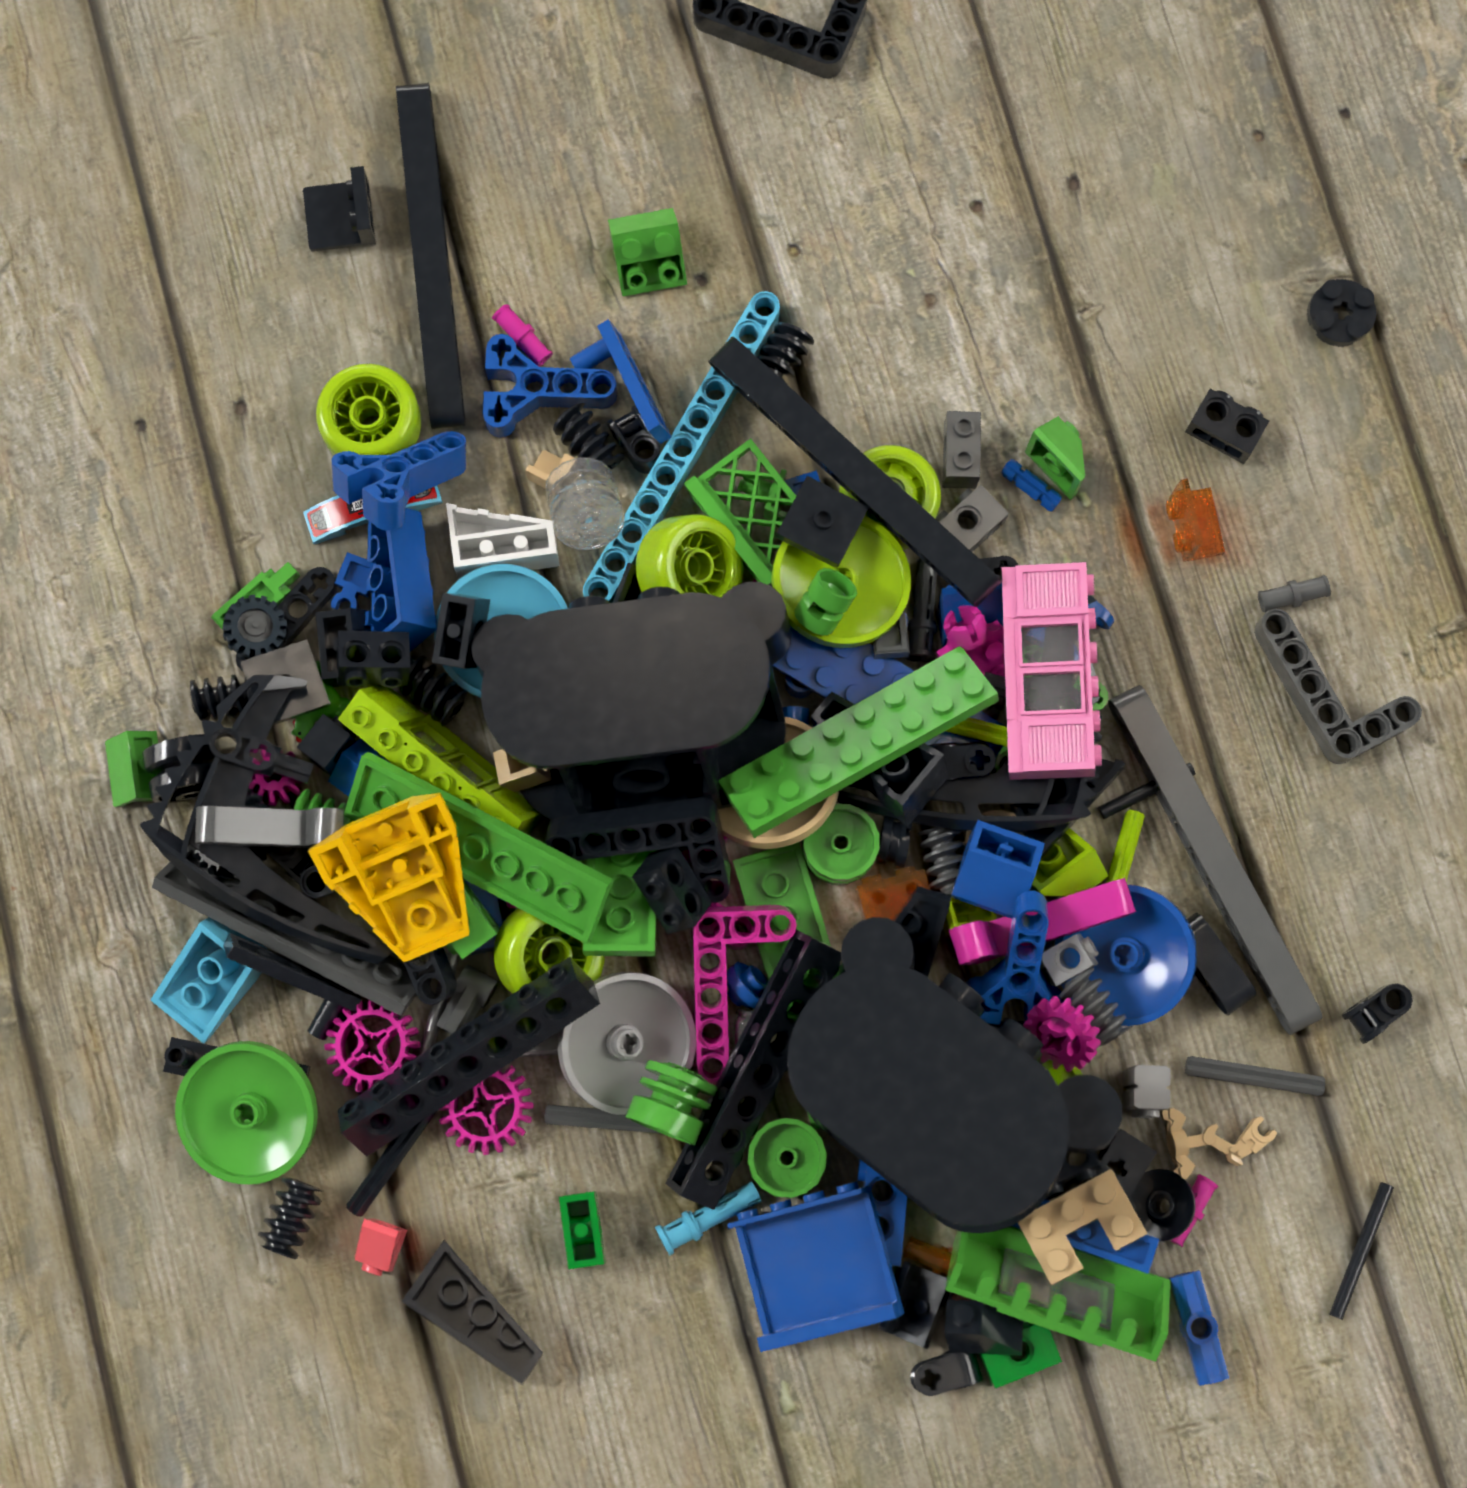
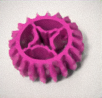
M371 1000L368 1001V1009L366 1010L364 1004L360 1001L359 1005L357 1004V1013L355 1014L352 1010L343 1008V1014L348 1019L345 1022L337 1017L333 1020V1023L340 1026L338 1033L333 1030H327L326 1035L336 1038L335 1044L328 1043L324 1045L325 1050L336 1051V1055L326 1059L327 1064H340L332 1074L335 1077H340L347 1073L342 1083L346 1087H349L356 1079L355 1091L362 1093L366 1083H368L369 1089L377 1081L385 1079L400 1069L407 1060L412 1061L418 1057L410 1054V1048H421V1042L410 1041V1037L416 1036L419 1033L416 1027L406 1029V1026L413 1020L410 1015L404 1016L399 1020L400 1015L392 1011L389 1013V1010L380 1006V1009H377V1003ZM372 1017H380L389 1020L392 1025L387 1029L383 1028L379 1032L372 1033L361 1021ZM354 1029V1033L358 1038V1046L351 1053V1056L347 1058L346 1040L350 1031ZM399 1033L401 1041L400 1053L393 1064L387 1053V1048ZM364 1034L375 1041L377 1038L381 1039V1042L377 1045L380 1056L370 1051L368 1055L365 1054L369 1044ZM374 1059L385 1072L377 1075H362L354 1067L359 1063L362 1064L367 1060Z
M510 1066L505 1073H502V1069L490 1076L502 1080L511 1092L493 1096L488 1092L487 1087L482 1081L473 1087L474 1099L468 1106L458 1110L459 1097L439 1109L440 1111H449V1116L439 1119L440 1124L445 1125L451 1122L453 1124V1127L445 1133L446 1136L452 1137L457 1133L460 1134L456 1140V1146L462 1147L467 1140H470L468 1152L475 1153L479 1143L482 1144V1154L489 1155L490 1144L494 1143L496 1151L501 1153L504 1151L501 1140L505 1139L510 1146H514L516 1141L511 1134L514 1131L521 1136L526 1134V1131L519 1127L518 1124L520 1120L526 1123L532 1122L530 1116L522 1115L523 1109L534 1108V1103L523 1102L522 1097L531 1095L532 1090L530 1088L519 1090L518 1087L526 1079L522 1075L514 1081L511 1079L516 1071L515 1067ZM482 1095L488 1101L498 1102L503 1100L496 1103L495 1108L491 1109L493 1112L489 1115L490 1119L484 1112H470L477 1109V1104H481L479 1101L482 1099ZM514 1103V1113L511 1121L502 1131H499L498 1112L503 1107L508 1106V1104ZM479 1117L488 1129L489 1136L472 1134L463 1126L461 1121Z

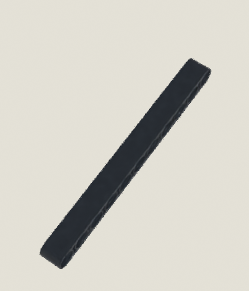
M429 82L396 86V98L430 424L432 429L466 426L431 90Z
M731 337L710 358L708 362L720 376L858 502L868 506L870 513L970 604L977 608L1001 583L999 577L735 337Z

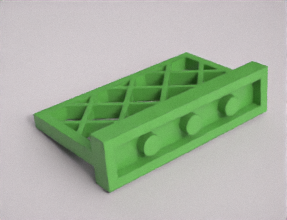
M750 438L698 478L695 475L691 477L684 485L688 494L705 516L717 519L733 533L735 537V550L743 559L744 566L755 580L772 586L773 551H778L781 546L774 544L776 527L780 528L782 524L781 521H778L780 504L792 505L796 495ZM751 451L757 458L756 472L737 470L739 458ZM731 464H733L732 469H726ZM763 466L768 473H762L761 467ZM718 474L731 476L728 492L714 491L708 482ZM736 476L755 478L752 495L734 493ZM760 479L774 480L778 485L776 497L757 495ZM782 491L788 497V499L781 498ZM720 498H727V504L725 505ZM732 499L751 501L749 518L736 517L731 513ZM756 502L775 504L773 520L754 519ZM740 523H742V524H748V525H747V532L745 531V529L742 527V525H741ZM753 525L771 527L769 544L753 541L751 538ZM760 549L768 550L767 557Z

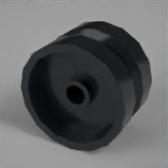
M188 736L165 740L146 748L142 752L145 770L156 775L148 783L152 800L155 803L163 801L155 787L171 783L165 769L181 766L176 752L192 749ZM217 740L215 747L218 752L222 753L220 742ZM209 747L201 749L180 781L169 803L190 801L198 798L214 760Z

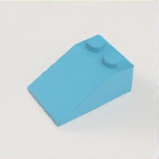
M210 917L198 924L151 998L154 1004L203 1044L210 1039L261 975V972L226 958L223 945L229 933L266 948Z

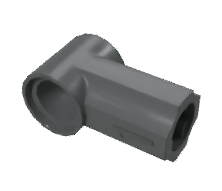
M466 965L456 981V991L436 1026L449 1034H453L464 1024L476 1019L481 1008L484 1009L491 1000L498 986V980L470 965Z

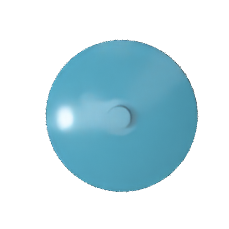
M491 564L472 570L458 579L446 592L490 599L487 621L504 614L520 615L529 620L548 611L568 609L561 594L547 579L531 569L514 564ZM440 603V605H439V607H438L437 614H436V619H437V625H436V626H438V620H439V613H440L441 603ZM437 630L434 631V640L436 639ZM443 665L448 675L461 688L481 698L483 678L478 668L463 669Z

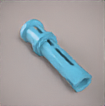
M750 1181L741 1188L723 1196L718 1201L714 1210L703 1207L693 1213L691 1210L688 1212L684 1211L682 1212V1217L663 1227L658 1225L655 1229L670 1256L674 1254V1249L691 1240L697 1242L703 1236V1232L737 1215V1213L762 1202L753 1182Z

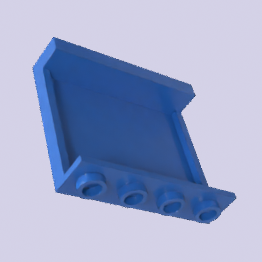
M856 1181L836 1187L838 1192L836 1195L825 1197L823 1190L804 1195V1203L792 1206L790 1199L770 1204L771 1212L759 1215L757 1208L737 1213L738 1221L727 1224L728 1229H736L763 1335L757 1338L760 1352L896 1319L905 1314L870 1185L859 1188Z

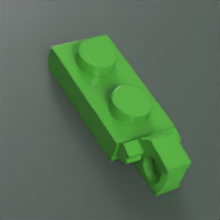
M289 562L276 573L272 569L265 573L261 572L218 609L211 618L222 629L225 614L228 612L229 607L235 604L239 598H249V595H255L257 598L265 596L268 597V601H275L279 605L291 592L288 587L301 575Z

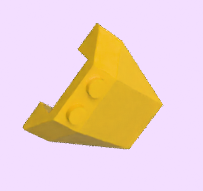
M441 793L409 797L343 826L308 850L324 883L332 891L335 890L349 904L348 907L356 915L359 914L373 928L372 931L403 962L469 936L470 929L457 826Z

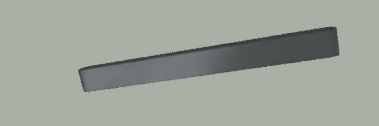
M1137 685L1108 700L1110 711L1149 782L1155 781L1156 785H1154V788L1159 787L1160 790L1156 793L1157 798L1281 1025L1289 1035H1292L1321 1020L1323 1017L1318 1003L1146 690L1141 685Z

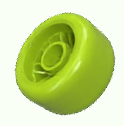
M365 363L341 370L326 383L319 395L316 406V420L319 432L333 455L343 451H351L359 455H392L415 445L419 439L422 419L416 396L411 386L400 374L382 365ZM370 416L378 417V420L373 424L363 425L366 418Z
M897 445L877 446L863 452L865 456L935 519L937 518L941 505L940 482L935 470L923 456L909 448ZM840 485V493L856 500L848 491H846ZM867 510L865 517L877 522L878 524L882 525L885 529H887L896 538V540L901 545L903 550L909 548L883 523H881L872 513H870Z
M705 515L673 516L658 522L644 536L637 552L636 577L641 592L654 587H669L677 590L680 594L693 592L722 598L732 587L740 585L743 578V559L735 550V537L733 533L717 519Z
M519 908L514 910L505 919L499 928L500 931L496 935L493 951L495 969L503 985L512 994L568 957H571L593 981L599 979L602 974L605 956H584L582 941ZM549 944L551 949L550 955L542 961V952Z

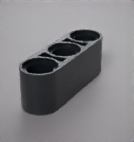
M1194 913L1187 918L1193 931L1197 948V963L1194 975L1218 1008L1225 1015L1229 1016L1257 995L1256 990L1206 920L1199 913Z

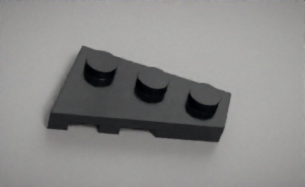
M917 886L892 921L900 924L910 936L915 954L914 970L928 977L952 896Z

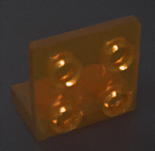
M1188 479L1180 480L1170 495L1169 500L1166 501L1167 516L1170 521L1174 520L1176 533L1173 534L1176 552H1181L1183 562L1223 555L1225 548L1211 487L1191 491Z

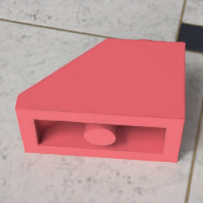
M375 1218L364 1219L354 1259L363 1263L361 1270L378 1276H382L383 1270L386 1272L393 1271L407 1229Z

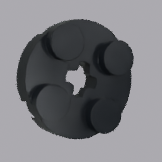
M1347 279L1328 280L1311 298L1307 308V320L1309 325L1312 324L1313 329L1317 332L1316 336L1324 343L1336 347L1352 345L1354 342L1363 339L1375 323V296L1370 289L1364 288L1355 281ZM1343 306L1349 311L1350 316L1347 315L1344 320L1338 319V313L1334 312L1333 308Z

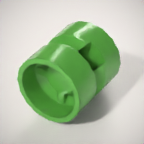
M828 568L820 569L810 583L808 591L804 593L794 609L795 617L809 631L828 636L834 632L843 617V613L848 610L855 599L857 589L853 582L842 573Z

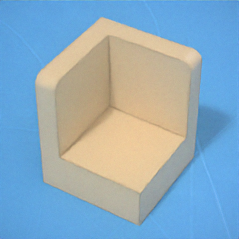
M543 450L534 466L528 465L525 472L529 481L563 498L579 467L577 459L566 453L563 458H560Z
M503 749L493 752L499 785L516 793L552 780L550 769L535 768L523 764L512 758Z

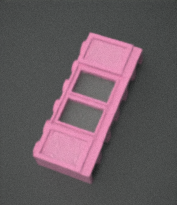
M1086 562L1001 567L1009 780L1095 777V766H1102L1101 745H1094V732H1100V711H1093L1092 697H1099L1098 676H1091V663H1097V642H1090L1089 629H1096L1095 608H1088V595H1094V575H1087Z

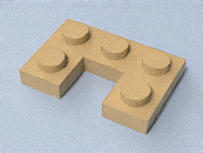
M1112 1169L1035 1209L1023 1220L1017 1222L1052 1286L1084 1269L1067 1236L1095 1220H1099L1115 1251L1148 1235Z

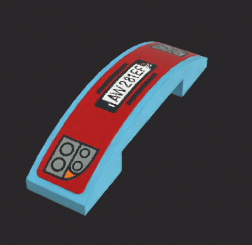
M434 486L410 497L406 508L419 511L443 503L438 487ZM337 495L303 512L314 545L345 535V530L368 523V520L363 516V498L348 504Z

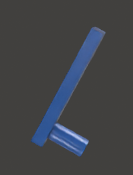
M609 319L597 325L602 339L570 357L574 368L591 369L612 356L649 433L660 444L672 438L621 333Z
M1044 1200L1037 1208L1047 1204L1050 1201ZM1098 1219L1067 1236L1072 1247L1146 1274L1150 1272L1160 1241L1159 1238L1146 1235L1115 1251ZM1018 1223L1012 1225L1015 1228L1021 1229Z

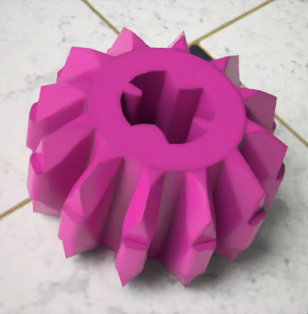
M261 750L263 760L269 761L270 757L265 756L266 750ZM292 751L286 753V755L295 757ZM254 758L253 763L256 765H260L261 762ZM253 774V781L250 782L249 788L254 789V792L257 791L258 795L263 796V801L268 797L269 805L276 806L279 796L285 804L290 803L288 796L290 791L297 796L300 795L301 791L295 786V783L303 782L282 776L278 782L263 774Z

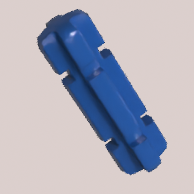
M1009 460L1003 467L1002 476L1010 482L1014 480L1016 482L1015 486L1035 501L1038 499L1042 501L1040 505L1048 511H1053L1061 502V494L1053 488L1049 490L1047 488L1048 485L1028 469L1022 470V465L1016 460Z

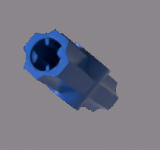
M1200 1270L1169 1277L1180 1318V1332L1186 1340L1197 1384L1201 1386L1228 1379L1229 1374L1218 1338V1324L1212 1316ZM1201 1317L1205 1320L1207 1329L1203 1336L1196 1338L1191 1332V1325L1195 1319Z

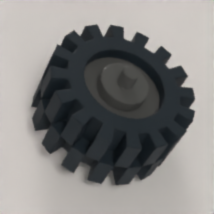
M249 595V598H239L235 604L229 607L228 612L225 614L222 628L224 641H227L228 648L231 651L234 650L237 653L236 655L241 658L245 656L249 659L281 647L284 641L287 620L284 619L285 614L282 609L279 610L278 604L275 601H268V597L261 596V598H257L255 595Z

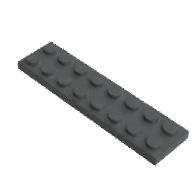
M189 845L187 860L200 868V860L193 857L196 849ZM171 862L154 878L152 888L169 898L181 902L200 914L214 919L228 928L247 936L259 944L280 953L290 960L313 970L321 976L400 1016L403 1015L417 996L404 962L394 952L376 965L310 944L275 930L214 898L183 875ZM200 868L209 874L208 868ZM210 875L229 888L241 883L239 878L224 879L223 877ZM259 889L251 891L246 896L252 902L294 923L304 919L303 914L282 904ZM321 924L317 925L314 929L316 932L367 949L370 948L368 943Z

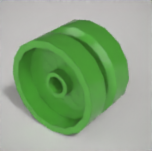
M835 804L833 811L824 824L809 837L802 840V852L807 868L819 880L831 885H848L858 881L871 870L879 852L880 834L874 820L864 810L851 804ZM836 838H839L840 842L843 840L848 842L845 849L836 848L834 844Z
M781 1118L768 1122L755 1134L748 1149L747 1163L751 1177L762 1190L776 1197L793 1198L806 1194L819 1183L825 1171L827 1153L822 1138L812 1126L799 1119ZM787 1151L793 1154L794 1159L790 1165L782 1164L780 1161L782 1152Z

